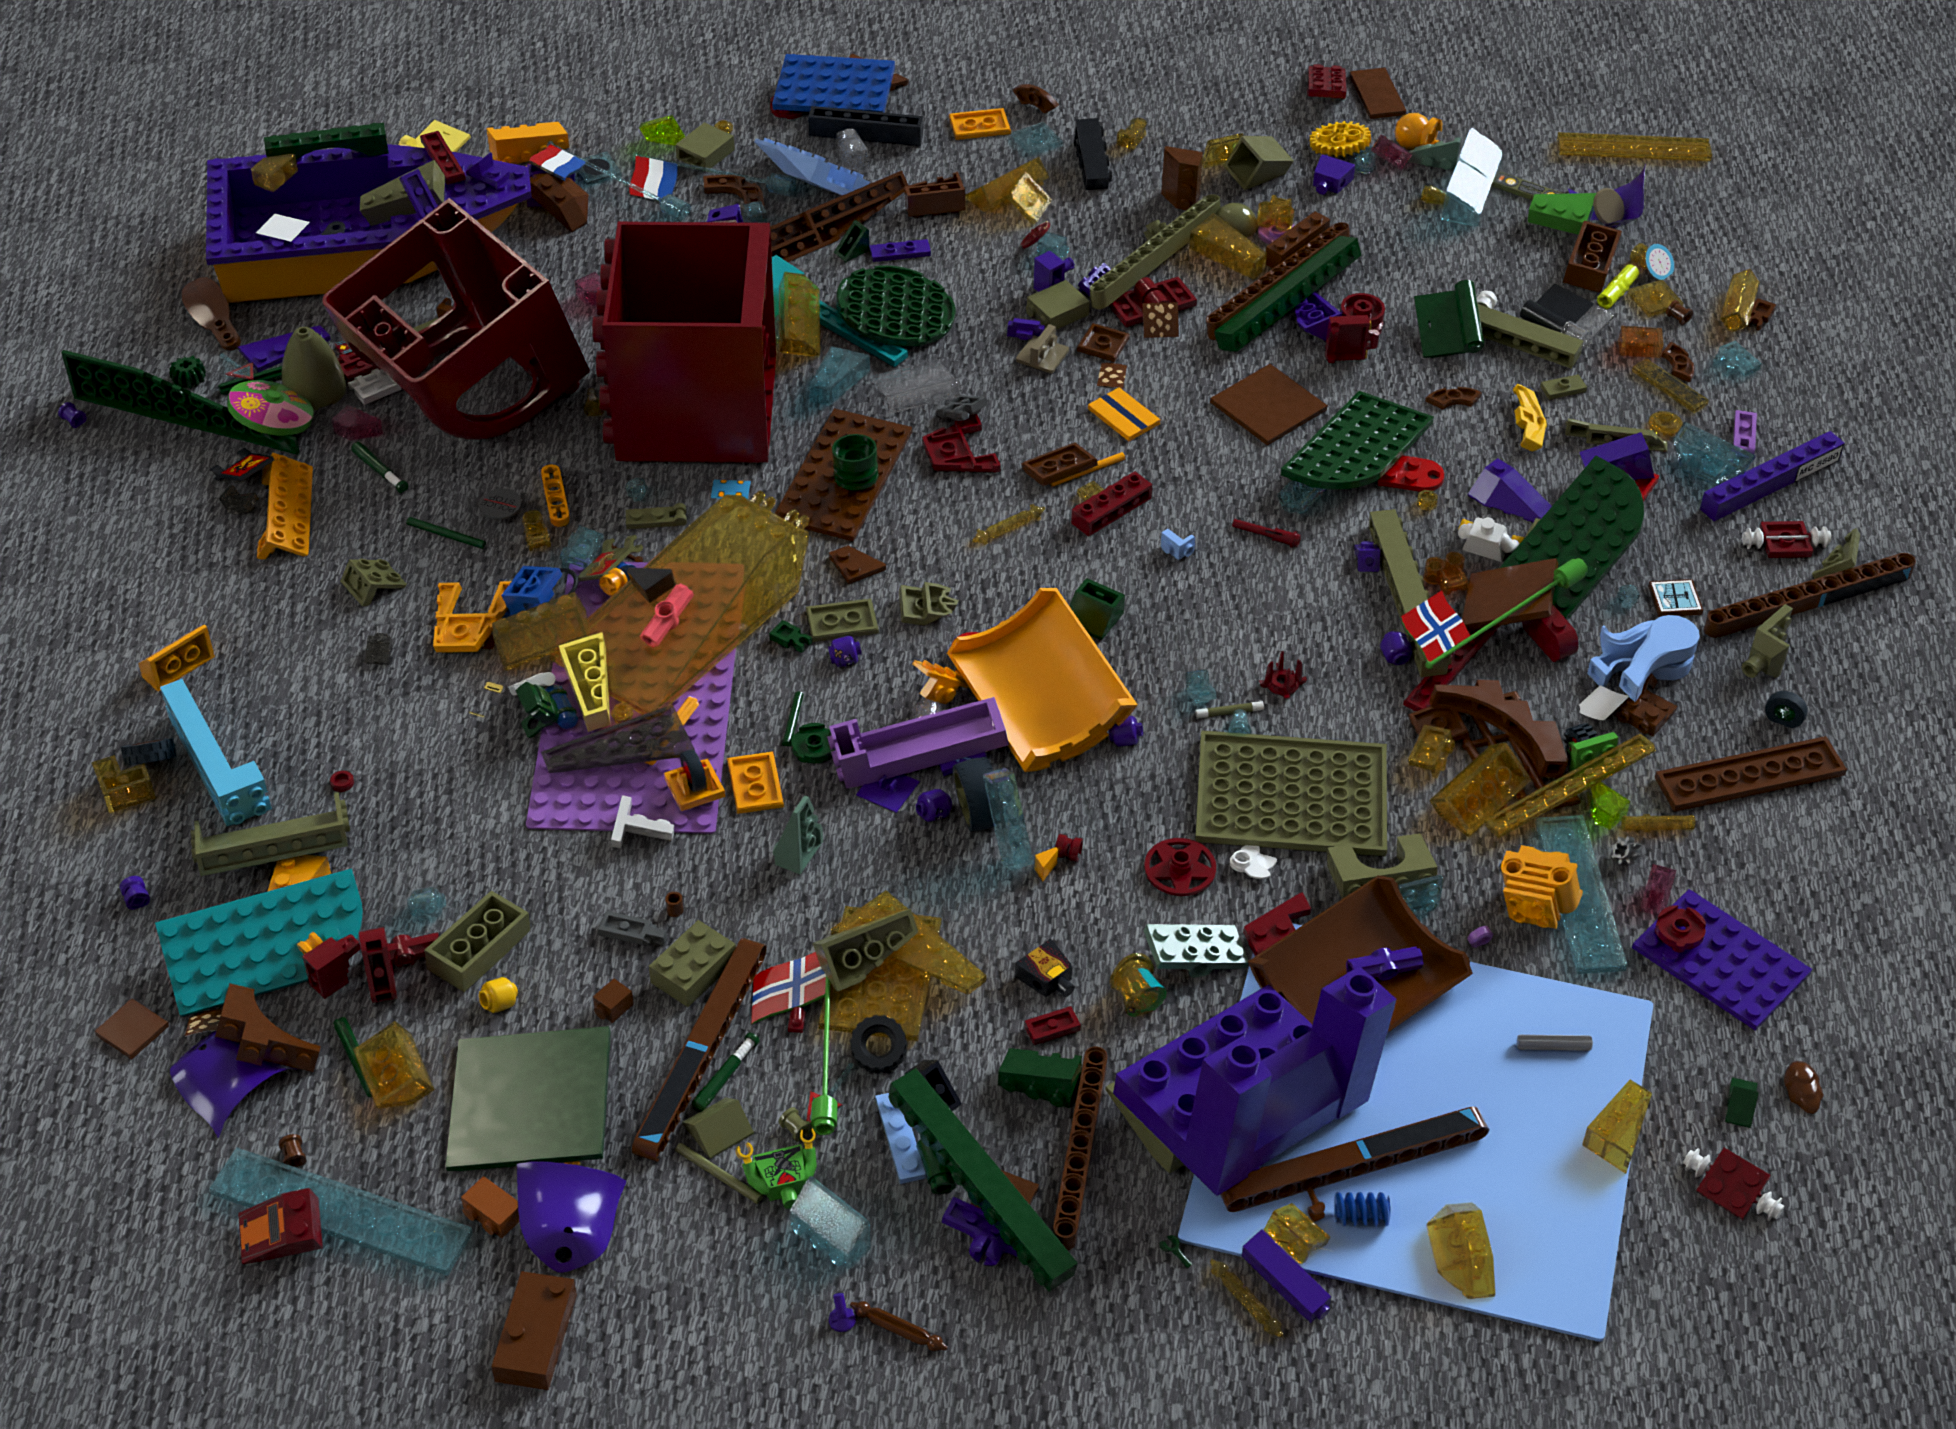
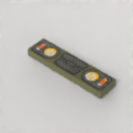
M1500 171L1491 183L1492 187L1533 200L1535 194H1564Z

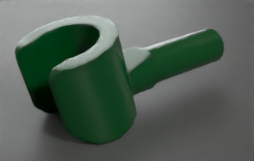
M1167 1236L1172 1243L1171 1248L1164 1241L1159 1243L1161 1250L1165 1252L1172 1251L1187 1268L1192 1265L1189 1259L1181 1252L1179 1240L1176 1236Z

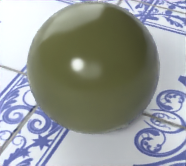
M1229 203L1219 208L1216 212L1212 228L1217 234L1225 238L1243 239L1257 231L1258 222L1256 215L1248 206L1241 203Z

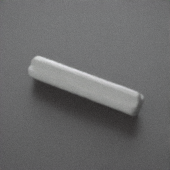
M1520 1034L1517 1036V1048L1520 1050L1590 1051L1593 1046L1590 1035Z

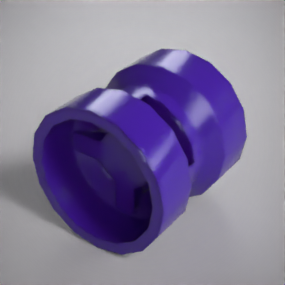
M130 876L120 883V891L124 896L128 909L134 910L148 905L150 896L145 889L146 886L141 877Z

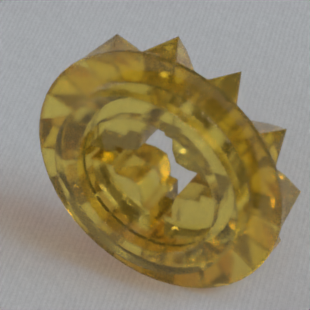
M1667 411L1653 413L1648 422L1650 429L1655 430L1656 434L1661 432L1663 437L1666 434L1671 437L1674 433L1679 434L1683 426L1679 416Z

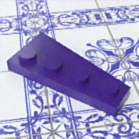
M321 325L310 327L321 335L326 342L331 340L330 335ZM294 332L238 346V350L251 365L253 364V367L258 372H261L283 361L285 348Z

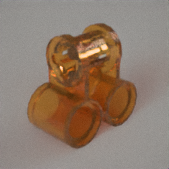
M1450 552L1446 555L1445 560L1439 557L1428 558L1424 569V580L1429 584H1439L1445 596L1457 590L1466 591L1468 589V580L1463 572L1465 557L1459 552Z

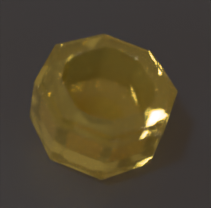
M1423 490L1418 493L1417 506L1422 510H1432L1437 507L1438 495L1430 490Z

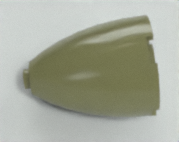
M300 327L295 330L287 343L283 356L282 384L309 400L313 410H319L321 407L337 403L346 392V382L343 370L334 351L321 335L313 329Z

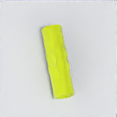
M1626 265L1608 283L1607 287L1597 297L1599 306L1609 309L1624 295L1639 276V270L1636 266Z

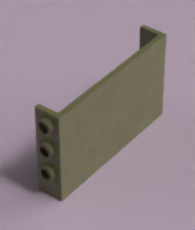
M339 792L334 793L336 811L203 837L199 820L194 821L195 830H191V852L194 863H198L200 876L348 846L346 832L350 831L345 799L340 800Z

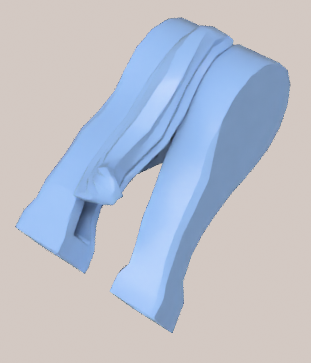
M1666 615L1654 621L1643 622L1627 631L1614 634L1609 632L1603 625L1600 629V643L1603 653L1590 659L1587 674L1599 686L1606 687L1614 673L1623 671L1619 687L1636 702L1642 693L1647 677L1651 673L1656 679L1677 680L1688 675L1700 637L1699 630L1688 619L1674 615Z

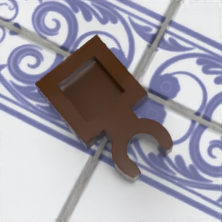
M1757 298L1749 311L1746 326L1750 327L1751 324H1757L1756 330H1761L1762 323H1768L1773 315L1776 304Z

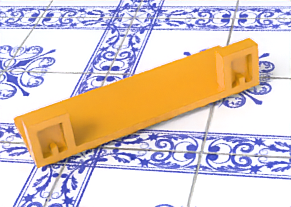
M272 453L271 456H273L274 461L266 465L262 470V484L269 485L267 526L258 542L257 558L261 560L266 559L270 553L273 554L275 548L300 556H307L309 554L313 467L286 456Z

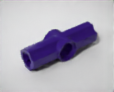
M1417 947L1391 951L1390 948H1380L1369 956L1348 959L1346 962V973L1360 966L1373 978L1378 977L1379 980L1386 981L1394 978L1399 973L1422 969L1423 955L1420 948L1418 949Z

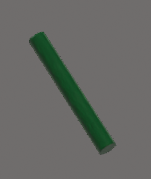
M800 691L794 694L782 742L783 746L791 747V737L795 732L804 696Z

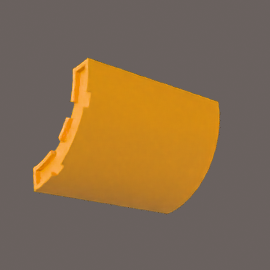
M1039 588L1032 599L1009 619L1000 622L997 626L986 631L957 637L947 652L978 701L995 697L1007 733L1009 744L1007 746L1024 772L1046 769L1050 767V763L1060 759L1063 762L1086 752L1109 736L1107 731L1114 724L1120 726L1138 705L1057 588Z

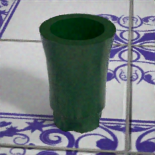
M920 1139L916 1144V1148L922 1159L932 1193H951L957 1186L952 1173L946 1166H942L938 1162L935 1152L930 1146H925Z

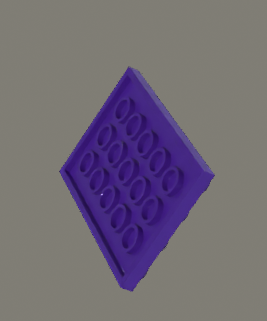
M1690 889L1673 905L1678 906V909L1686 910L1687 907L1692 908L1705 919L1706 932L1703 942L1699 946L1685 950L1682 953L1675 952L1670 946L1662 942L1655 933L1654 929L1657 920L1632 944L1634 950L1755 1031L1812 972L1810 967ZM1676 925V928L1680 930H1685L1686 928L1684 926L1679 927L1678 925Z

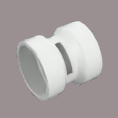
M1482 291L1477 297V303L1493 309L1497 304V297L1490 291Z

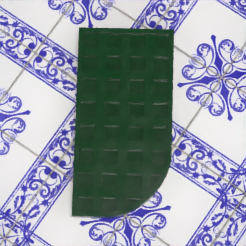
M1358 391L1281 468L1280 475L1292 481L1308 485L1311 488L1351 489L1371 484L1379 480L1433 424L1434 416Z
M1595 456L1500 568L1557 558L1559 568L1571 559H1582L1588 568L1585 577L1567 589L1556 585L1552 604L1568 620L1640 534L1644 520V502L1639 487L1625 471Z

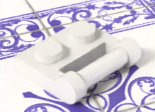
M551 672L539 673L508 688L512 695H517L516 689L525 682L539 686H550L554 684L556 678Z

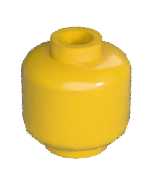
M505 977L484 983L481 991H479L481 1006L492 1013H498L513 1007L518 996L516 985Z

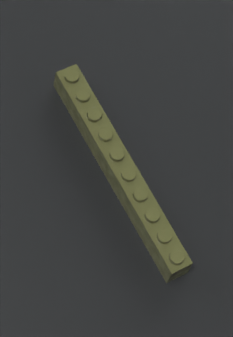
M1396 510L1370 512L1368 527L1374 544L1380 549V563L1402 623L1401 616L1429 599V593L1427 590H1424L1423 576L1418 573V563L1413 560L1412 546H1408L1407 532H1403L1401 517L1398 518ZM1402 623L1405 634L1413 648L1412 654L1420 677L1447 674L1448 665H1451L1452 662L1451 654L1433 665V669H1427L1425 666L1427 660L1421 648L1407 633Z

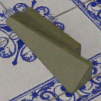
M1569 418L1565 421V435L1586 437V443L1602 445L1642 432L1649 450L1667 452V441H1663L1653 430L1591 424Z

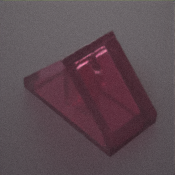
M1382 134L1371 148L1372 152L1401 171L1412 156V154Z
M1652 864L1640 911L1659 916V913L1667 907L1677 870Z

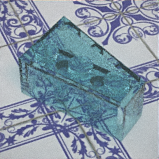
M831 346L809 384L810 402L831 406L852 385H856L858 380L870 373V355Z

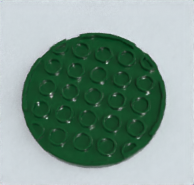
M879 265L874 266L873 269L866 270L862 268L856 270L849 277L841 281L836 293V308L845 323L869 339L895 346H920L941 339L952 328L956 308L952 297L947 295L945 288L935 280L930 281L923 277L924 274L898 266Z

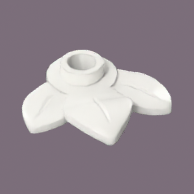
M1252 845L1243 846L1241 850L1236 851L1230 858L1232 869L1238 872H1245L1248 876L1255 879L1269 878L1270 872L1268 870L1273 868L1277 862V859L1274 857L1260 854L1259 846Z

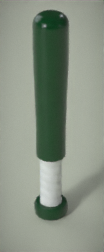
M361 442L352 444L351 451L384 479L390 481L399 493L408 490V483L403 480L401 481L395 476L393 471Z
M749 1032L744 1037L745 1041L736 1053L726 1060L693 1099L691 1105L695 1111L701 1112L708 1107L739 1067L741 1060L749 1050L759 1044V1038L754 1033Z

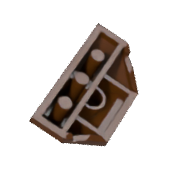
M550 173L534 174L530 177L532 197L568 230L574 232L587 224L589 194L570 177H567L565 181Z

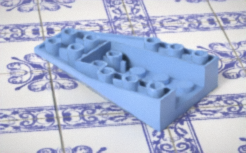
M764 138V140L755 139V143L785 174L842 196L870 183L863 179V174L855 171L850 174L851 170L841 166L838 170L837 165L824 162L826 158L814 154V157H812L810 152L801 150L800 153V149L790 145L787 147L779 142L774 144L775 141Z

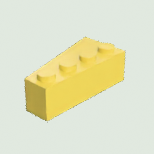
M603 632L559 645L561 659L588 732L609 726L607 659Z

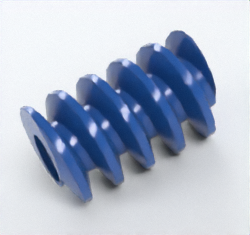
M1336 1192L1334 1196L1335 1223L1337 1219H1340L1342 1225L1346 1226L1348 1219H1351L1353 1226H1357L1358 1219H1362L1364 1226H1367L1369 1219H1372L1374 1225L1378 1226L1379 1220L1383 1219L1385 1226L1389 1225L1391 1214L1390 1198L1388 1196L1386 1199L1383 1192H1379L1376 1199L1372 1192L1367 1193L1366 1199L1362 1192H1358L1355 1200L1351 1192H1347L1344 1199L1340 1192Z

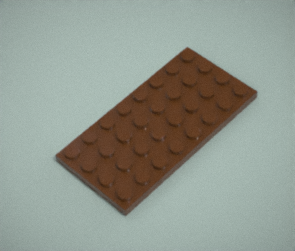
M834 408L773 515V521L854 541L912 434V427ZM850 434H861L872 438L876 442L879 477L877 482L871 487L854 491L844 489L835 482L832 446L840 437Z

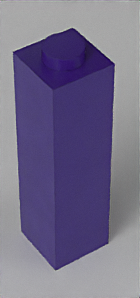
M1263 1229L1243 1245L1242 1257L1310 1323L1316 1318L1319 1320L1323 1319L1331 1309V1296Z

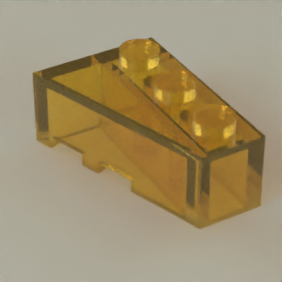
M1630 1079L1587 1127L1582 1145L1626 1174L1652 1093Z

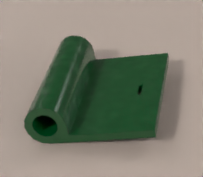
M1459 281L1455 284L1453 291L1414 296L1423 358L1477 353L1484 347L1473 281Z

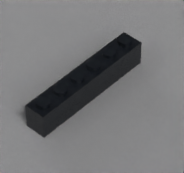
M811 106L808 116L809 136L921 146L923 138V116Z

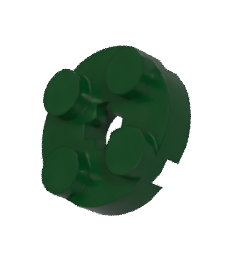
M821 723L802 725L799 727V731L791 737L793 754L803 763H821L832 759L831 751H835V749H830L827 736H831V731ZM812 741H816L817 745H811Z

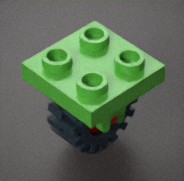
M1588 723L1566 729L1564 733L1566 737L1564 743L1567 745L1565 750H1568L1567 755L1571 757L1568 778L1573 784L1614 772L1619 738L1614 732L1596 737V731Z

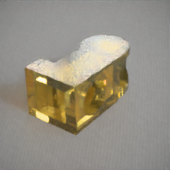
M1133 118L1126 130L1120 129L1117 132V145L1134 150L1146 136V120L1143 118Z

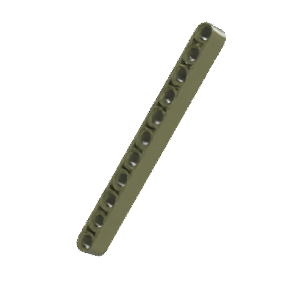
M1215 194L1204 196L1095 281L1089 288L1092 308L1103 309L1109 306L1140 279L1147 276L1209 227L1213 222L1216 212L1221 208L1220 197Z

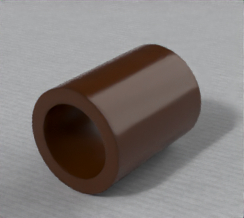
M679 892L668 893L665 897L667 914L671 917L682 915L684 911L682 895Z

